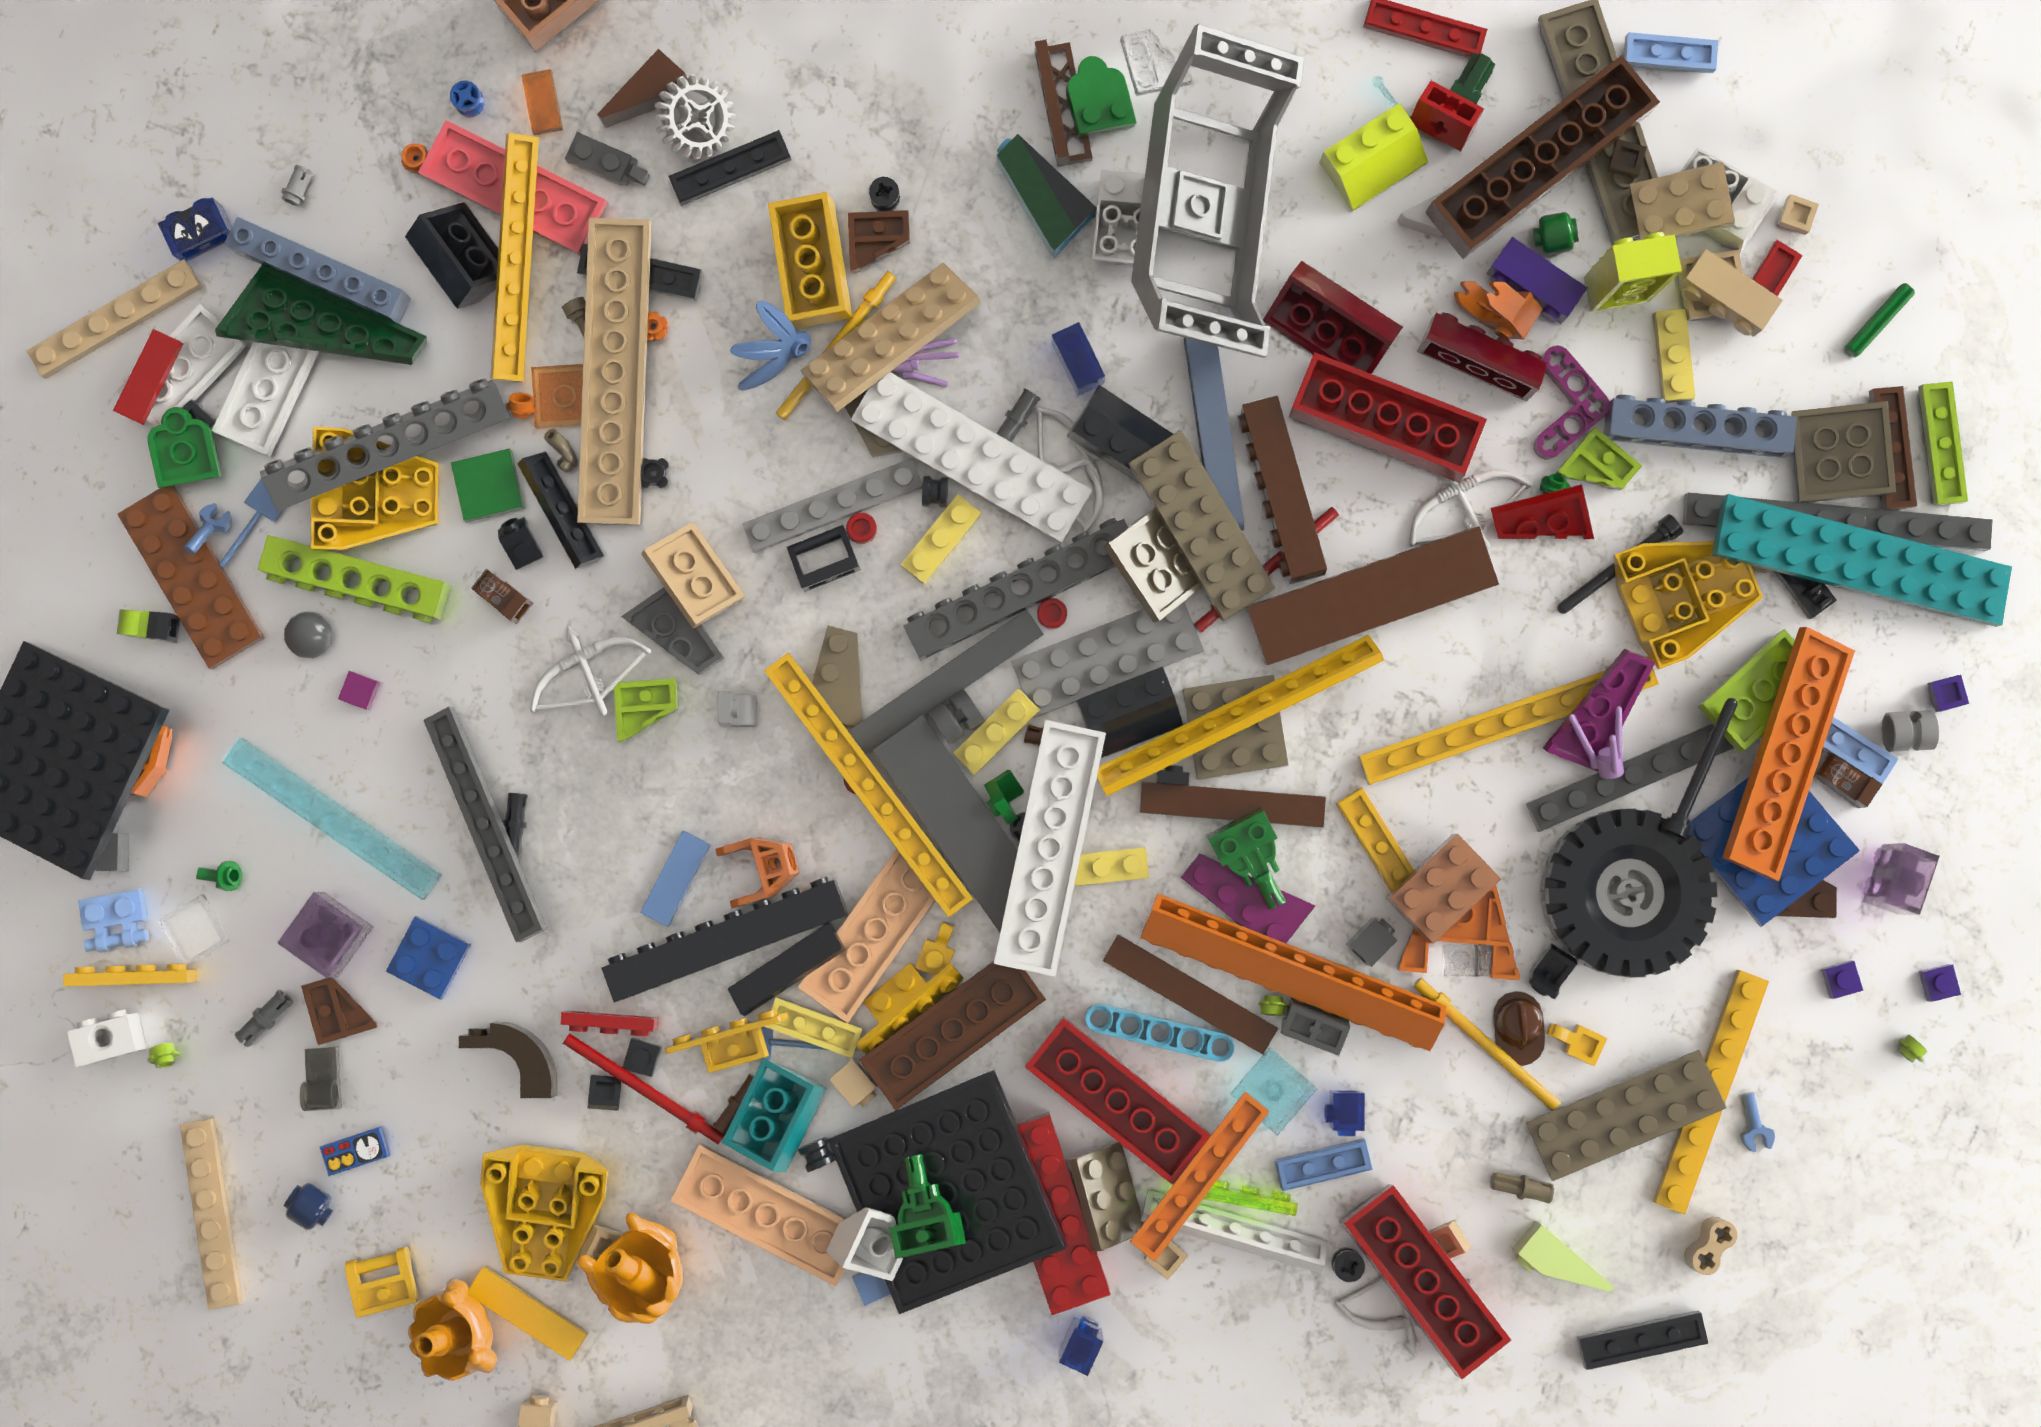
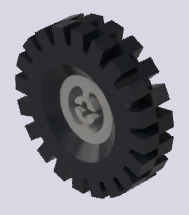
M1634 808L1611 810L1587 817L1576 823V827L1573 830L1564 833L1557 841L1559 846L1555 851L1550 852L1545 863L1548 866L1546 875H1542L1540 891H1545V901H1541L1544 917H1549L1551 922L1548 928L1555 940H1560L1563 943V949L1569 955L1583 962L1584 966L1597 972L1635 978L1646 977L1649 974L1658 975L1671 970V965L1684 962L1692 955L1690 950L1694 946L1702 944L1708 934L1704 931L1706 924L1713 923L1717 908L1711 907L1712 898L1718 897L1717 882H1711L1709 873L1714 871L1709 856L1703 857L1700 852L1703 846L1694 835H1687L1686 839H1682L1663 831L1662 827L1666 819L1661 817L1662 814L1650 810H1636ZM1632 871L1641 877L1646 886V900L1640 908V903L1645 896L1644 891H1635L1630 893L1628 898L1612 900L1616 905L1625 907L1626 913L1623 915L1615 911L1610 905L1607 897V888L1612 878H1614V883L1610 887V894L1617 895L1626 891V888L1641 886L1642 884L1639 881L1628 877V872Z

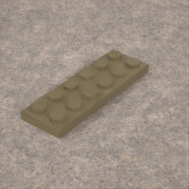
M1182 430L1128 462V465L1222 621L1230 618L1275 589V586Z
M1696 1050L1528 1121L1526 1125L1551 1180L1555 1181L1724 1110L1726 1105L1700 1050Z

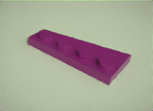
M1623 649L1571 712L1580 724L1596 756L1599 755L1598 752L1601 749L1610 747L1609 737L1610 735H1615L1617 706L1622 708L1623 727L1655 664L1651 659ZM1568 716L1543 746V749L1546 752L1592 769L1590 759Z
M1200 853L1180 877L1239 925L1284 943L1289 941L1315 907V905L1280 890L1286 902L1279 906L1273 893H1270L1276 908L1268 910L1267 904L1251 876L1249 878L1253 885L1247 887L1243 878L1233 873L1226 865L1222 867L1220 862Z

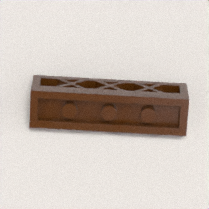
M1047 39L1035 41V56L1057 167L1092 161L1089 137H1077L1075 127L1071 129L1063 124L1061 115L1066 108H1070L1068 100L1057 95L1056 86L1061 79L1068 83L1071 77L1076 74L1070 42L1048 46ZM1065 52L1067 63L1059 71L1051 65L1050 55ZM1067 70H1069L1070 78L1065 75ZM1072 137L1083 143L1085 153L1069 156L1067 144Z

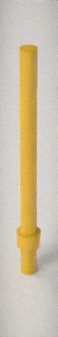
M887 271L873 289L869 288L862 297L864 301L852 315L853 318L846 322L824 352L857 328L873 308H878L884 300L883 295L897 279L892 273ZM803 377L775 413L783 420H786L812 385Z
M1419 978L1415 982L1413 987L1425 998L1447 1006L1446 1016L1548 1108L1554 1111L1561 1102L1459 1012L1450 1003L1451 999L1443 992L1438 993L1423 978Z

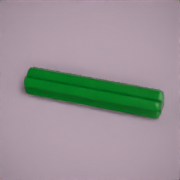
M1907 283L1900 285L1845 346L1846 352L1855 358L1861 355L1915 295V290Z

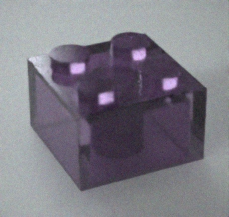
M1906 843L1882 844L1881 848L1876 850L1872 863L1875 867L1872 875L1866 879L1863 886V894H1865L1863 902L1895 914L1920 915L1940 856Z
M313 892L280 938L278 944L327 979L338 978L374 926L326 892Z

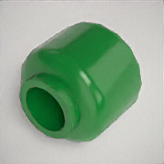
M1566 212L1542 216L1539 219V228H1533L1535 247L1541 246L1542 251L1546 255L1569 252L1573 249L1574 243L1579 242L1576 218H1570V215Z

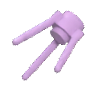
M952 338L929 342L893 370L894 372H902V379H916L947 387V381L916 373L913 370H919V360L959 358L960 354L958 352L919 353V351L956 344L957 340Z
M1620 706L1616 707L1615 735H1610L1609 737L1610 747L1601 749L1598 752V756L1592 750L1577 719L1573 714H1570L1569 720L1590 759L1591 768L1598 769L1600 777L1604 779H1614L1623 775L1622 708Z

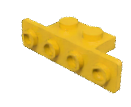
M911 963L907 964L863 1002L879 1024L857 1041L856 1045L863 1053H869L933 1006L944 995L955 990L963 980V976L949 964L931 980L926 982Z
M776 1009L758 1014L759 1020L748 1022L747 1017L729 1022L730 1028L720 1031L718 1025L701 1030L702 1036L691 1039L690 1034L672 1039L673 1045L666 1047L665 1052L670 1054L700 1045L708 1074L769 1056L761 1027L783 1021L788 1018L787 1012L777 1014Z

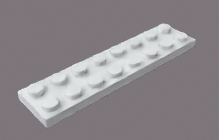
M891 372L867 390L851 418L853 423L1060 543L1065 539L1092 492L1091 488Z
M1049 720L1044 722L993 964L1053 977L1056 975L1103 750L1105 732Z

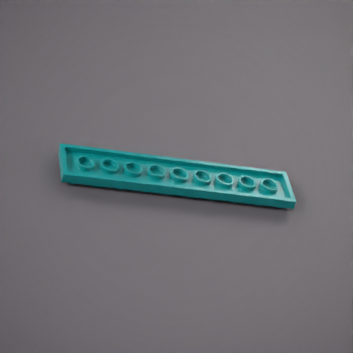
M1726 494L1722 497L1712 556L1994 627L2003 625L2012 566L1731 494Z

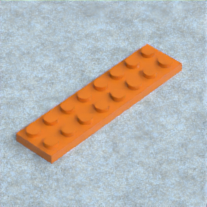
M1799 627L1722 856L1723 859L1771 881H1779L1855 653V650L1809 627Z

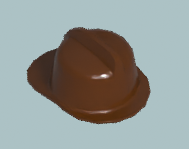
M1514 991L1505 994L1494 1007L1493 1020L1496 1045L1520 1066L1532 1064L1540 1057L1545 1046L1544 1019L1540 1004L1533 996L1525 992Z

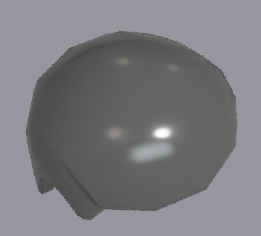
M303 611L291 617L284 628V641L289 650L298 657L315 658L324 653L331 644V627L319 613Z

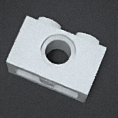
M125 1009L107 1014L108 1020L97 1023L96 1018L77 1022V1029L67 1031L75 1067L87 1066L147 1049L139 1014L127 1015ZM105 1029L111 1035V1041L108 1045L102 1040V1033Z

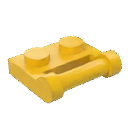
M407 1246L397 1248L394 1253L359 1262L356 1259L345 1262V1273L356 1318L420 1301L411 1266V1254ZM394 1265L399 1267V1274L361 1283L360 1274Z

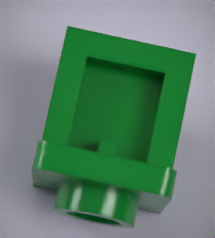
M1006 770L984 784V787L990 797V800L986 802L995 817L1001 815L1008 825L1018 819L1010 802L1022 795L1024 790L1011 770Z

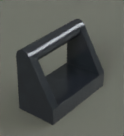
M843 525L787 546L797 578L804 592L861 570ZM842 538L849 556L848 558L804 575L797 555Z

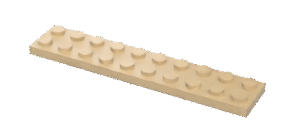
M589 218L578 523L640 525L652 226L650 220Z

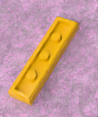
M1361 787L1335 804L1391 893L1414 869L1365 790Z
M486 1265L481 1269L468 1289V1294L478 1302L569 1361L572 1360L589 1333Z

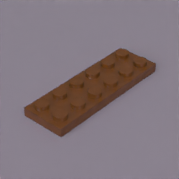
M994 961L859 1059L895 1111L1046 1000L1025 970L993 964Z

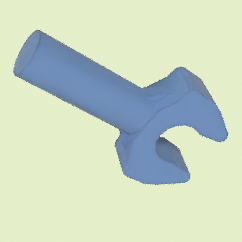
M213 503L203 507L199 512L203 525L184 546V549L189 554L194 555L213 532L227 533L231 527L230 511H226L222 518L214 520L212 518L218 511L217 504Z
M1755 1092L1742 1094L1749 1124L1747 1130L1740 1134L1742 1143L1749 1151L1756 1152L1754 1138L1757 1134H1761L1765 1148L1771 1149L1775 1140V1133L1773 1129L1766 1128L1761 1124Z

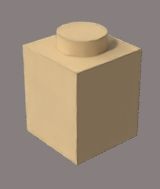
M855 1057L829 1079L852 1108L858 1103L864 1107L876 1096L873 1090L877 1088V1084Z
M531 1395L530 1399L527 1398L520 1405L518 1427H555L558 1401H549V1397L545 1395Z

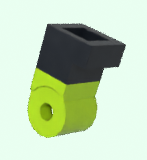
M120 609L116 634L177 643L180 620L177 615L172 613Z

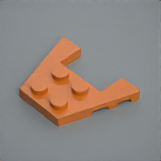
M1495 885L1437 941L1491 945L1490 978L1520 980L1519 970L1516 967L1512 943L1509 940L1505 925L1506 920L1497 886ZM1414 928L1398 963L1397 970L1427 973L1429 943Z

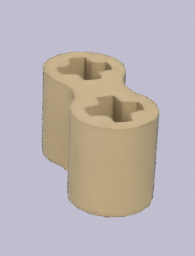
M1712 1216L1707 1218L1701 1226L1699 1239L1695 1243L1690 1244L1685 1250L1684 1259L1686 1264L1702 1275L1714 1274L1719 1269L1722 1253L1736 1243L1737 1230L1735 1226L1720 1217ZM1717 1228L1724 1232L1721 1238L1715 1233ZM1700 1254L1707 1258L1704 1264L1698 1260Z

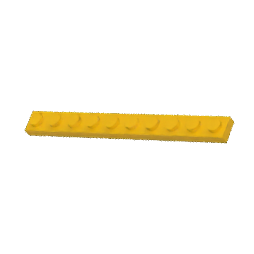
M1369 635L1360 638L1099 766L1097 780L1105 795H1111L1384 661L1382 652Z
M786 653L766 668L764 672L948 918L971 902L973 897L790 653Z
M1653 668L1642 690L1659 684ZM1605 671L1360 755L1358 758L1368 785L1569 716Z

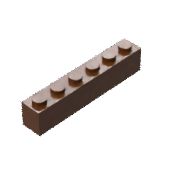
M1278 395L1243 404L1241 415L1237 416L1241 433H1247L1249 443L1245 444L1249 462L1255 461L1257 472L1253 473L1257 490H1263L1266 501L1262 502L1264 516L1266 519L1271 518L1274 530H1270V537L1273 547H1279L1282 559H1278V565L1282 577H1288L1289 584L1324 576L1327 571L1326 562Z

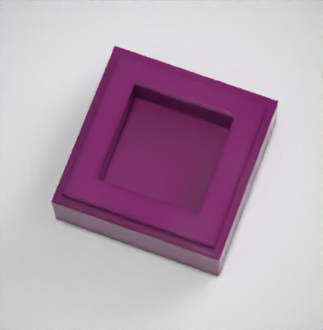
M349 671L338 699L369 710L380 682Z

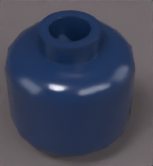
M306 1183L302 1187L297 1185L284 1204V1207L287 1208L286 1217L305 1230L313 1229L317 1223L323 1227L333 1212L329 1208L332 1198L328 1193L311 1183Z

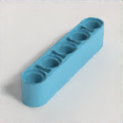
M1099 1003L1091 1005L1085 1013L1087 1026L1096 1033L1217 1062L1229 1060L1234 1053L1235 1045L1233 1040L1228 1035L1219 1031ZM1100 1009L1107 1013L1108 1020L1103 1026H1095L1091 1023L1090 1016L1095 1010ZM1126 1017H1133L1138 1022L1137 1029L1131 1034L1124 1033L1120 1028L1122 1020ZM1163 1024L1167 1027L1168 1034L1164 1040L1156 1041L1151 1037L1153 1026ZM1188 1031L1195 1032L1198 1037L1196 1045L1191 1048H1186L1181 1043L1182 1035ZM1219 1038L1225 1039L1228 1044L1227 1051L1222 1055L1213 1054L1211 1050L1212 1043Z

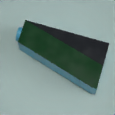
M1017 134L1012 140L1010 138L1004 140L998 147L997 165L1048 252L1055 259L1096 216L1097 207Z

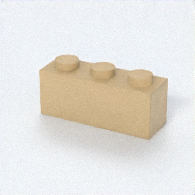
M1707 249L1696 258L1678 287L1683 289L1686 297L1693 301L1702 302L1709 307L1708 309L1713 315L1719 318H1726L1735 324L1734 327L1737 331L1753 337L1765 328L1783 301Z

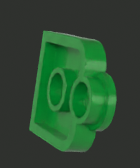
M1088 56L1084 58L1078 66V74L1072 76L1066 86V96L1077 137L1134 127L1137 122L1124 75L1115 68H1107L1106 63L1099 57Z
M173 407L168 409L162 416L161 425L152 428L147 437L157 487L166 488L222 477L209 425L204 421L193 419L192 415L183 408Z

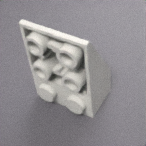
M1697 147L1681 172L1723 162L1735 224L1704 232L1712 239L1732 250L1739 249L1740 254L1773 206L1777 190Z
M1101 170L1092 260L1126 264L1134 263L1145 174Z

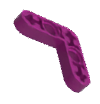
M1559 345L1548 348L1542 355L1541 360L1548 363L1545 373L1572 403L1573 407L1535 439L1533 444L1534 451L1542 459L1556 457L1605 417L1609 412L1610 406L1608 397L1571 353ZM1550 354H1552V356L1554 357L1557 355H1560L1562 357L1560 365L1563 367L1564 370L1568 368V366L1572 368V370L1568 371L1563 376V378L1559 376V374L1563 372V369L1558 364L1554 366L1550 365L1549 362L1552 359ZM1570 376L1580 377L1583 381L1582 390L1572 391L1567 384L1568 378ZM1590 389L1592 393H1590L1587 397L1593 403L1597 401L1601 403V406L1599 407V411L1601 413H1599L1598 411H1594L1593 413L1589 411L1588 408L1591 406V403L1586 397L1582 401H1580L1578 398L1584 395L1587 392V390ZM1567 418H1574L1579 422L1580 428L1577 433L1571 434L1565 430L1564 421ZM1558 433L1562 438L1552 446L1555 451L1553 452L1551 449L1545 451L1542 448L1545 443L1543 438L1548 441Z

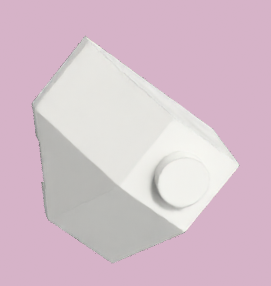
M867 1207L838 1224L826 1250L842 1268L893 1281L903 1258L895 1259L889 1227L896 1226L894 1217L891 1214Z

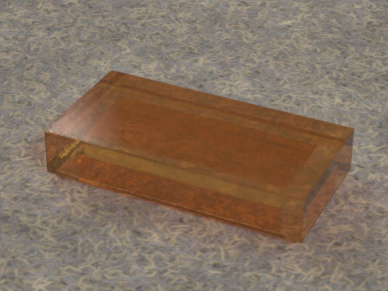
M548 69L522 74L533 135L563 130L552 70Z

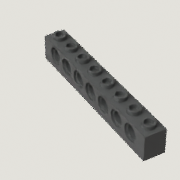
M480 379L469 384V389L459 393L457 390L446 392L440 396L441 400L429 404L428 401L418 403L411 407V412L400 416L399 413L390 414L382 419L383 423L373 427L370 424L360 426L352 431L353 435L342 439L341 436H335L324 441L323 447L313 451L311 447L294 453L295 458L285 462L278 459L264 465L265 470L259 472L276 511L303 502L510 419L497 385L493 380ZM469 401H477L479 403V408L474 414L464 413V406ZM441 412L450 414V420L444 426L435 424V417ZM411 424H419L422 427L420 434L416 437H408L406 435V429ZM383 435L393 438L391 446L386 449L376 446L378 438ZM353 447H360L364 450L363 456L358 460L347 458L348 451ZM323 459H331L335 462L333 469L328 472L320 471L317 468L318 463ZM295 470L305 473L304 480L297 484L288 481L289 474Z
M1115 518L1109 519L1099 525V531L1089 535L1088 531L1080 533L1072 538V544L1064 548L1060 544L1051 547L1044 552L1045 557L1037 561L1029 558L1017 565L1018 570L1008 575L1006 571H1002L989 578L991 583L981 588L976 584L962 591L963 597L954 601H952L951 597L944 599L934 605L936 610L927 614L920 611L908 617V623L903 626L920 661L1116 567L1108 554H1098L1094 549V545L1100 540L1109 542L1128 527L1125 520L1116 521ZM1074 553L1081 555L1084 559V564L1079 568L1070 567L1066 561L1069 555ZM1044 567H1052L1056 571L1057 576L1050 582L1043 581L1039 576L1040 570ZM1017 580H1024L1028 583L1029 590L1023 595H1017L1012 591V584ZM996 593L1001 597L1002 602L997 608H989L985 605L984 599L988 594ZM964 606H968L974 611L973 618L967 622L960 621L957 618L958 610ZM934 620H943L947 624L943 634L934 635L930 632L929 627Z

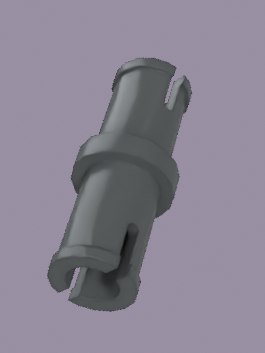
M1024 388L1023 393L1012 410H1007L1005 413L1007 418L996 434L1012 443L1022 427L1025 428L1028 424L1026 420L1041 398Z
M277 990L276 994L262 1008H256L253 1011V1017L235 1033L236 1039L240 1043L246 1040L244 1046L250 1047L266 1029H271L276 1024L275 1020L293 1004L291 997L287 993L283 997L284 991Z

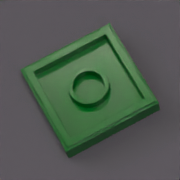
M510 448L450 462L465 522L525 509L513 453Z

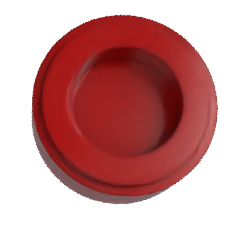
M856 513L847 521L846 531L853 542L866 544L875 538L877 525L869 514Z
M1046 599L1038 606L1037 619L1047 629L1060 628L1067 619V608L1059 599Z

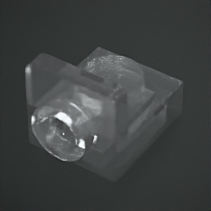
M1442 945V976L1479 977L1487 975V970L1491 968V953L1487 951V945Z

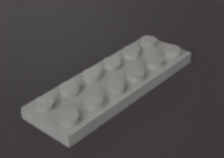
M1183 602L1158 622L1153 623L1145 609H1142L1012 660L1011 663L1023 693L1040 709L1033 717L1036 718L1072 704L1085 696L1162 666L1166 667L1199 654L1204 649L1186 604Z

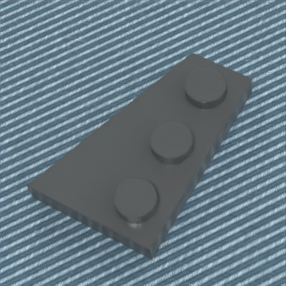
M664 587L621 616L698 675L724 659V656L704 627L699 625L693 629Z

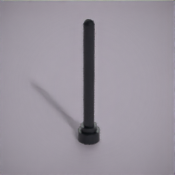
M1667 514L1658 521V526L1655 527L1656 531L1638 545L1643 543H1661L1668 540L1674 541L1684 532L1679 522L1672 515ZM1614 563L1560 602L1557 606L1558 612L1566 614L1616 576Z
M1728 698L1725 701L1677 812L1672 813L1671 817L1666 818L1662 827L1663 831L1678 838L1686 839L1691 828L1689 826V814L1737 708L1738 703L1736 699Z

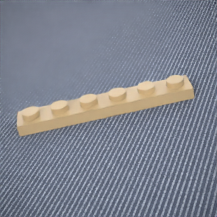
M183 259L28 349L27 353L41 377L46 379L203 287L189 263Z
M210 1118L180 1124L208 1310L237 1305L243 1302L215 1120Z

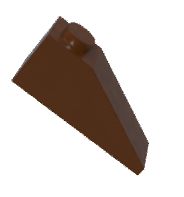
M658 49L599 111L597 116L607 128L657 109L654 106L655 103L665 102L661 99L659 93L661 91L669 92L667 88L669 82L677 85L678 77L683 76L686 80L688 78L680 67Z

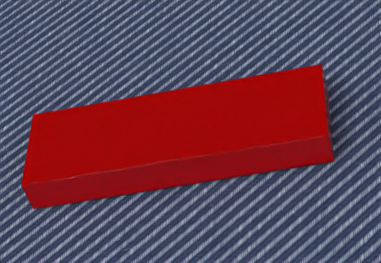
M153 329L113 411L144 425L184 343Z

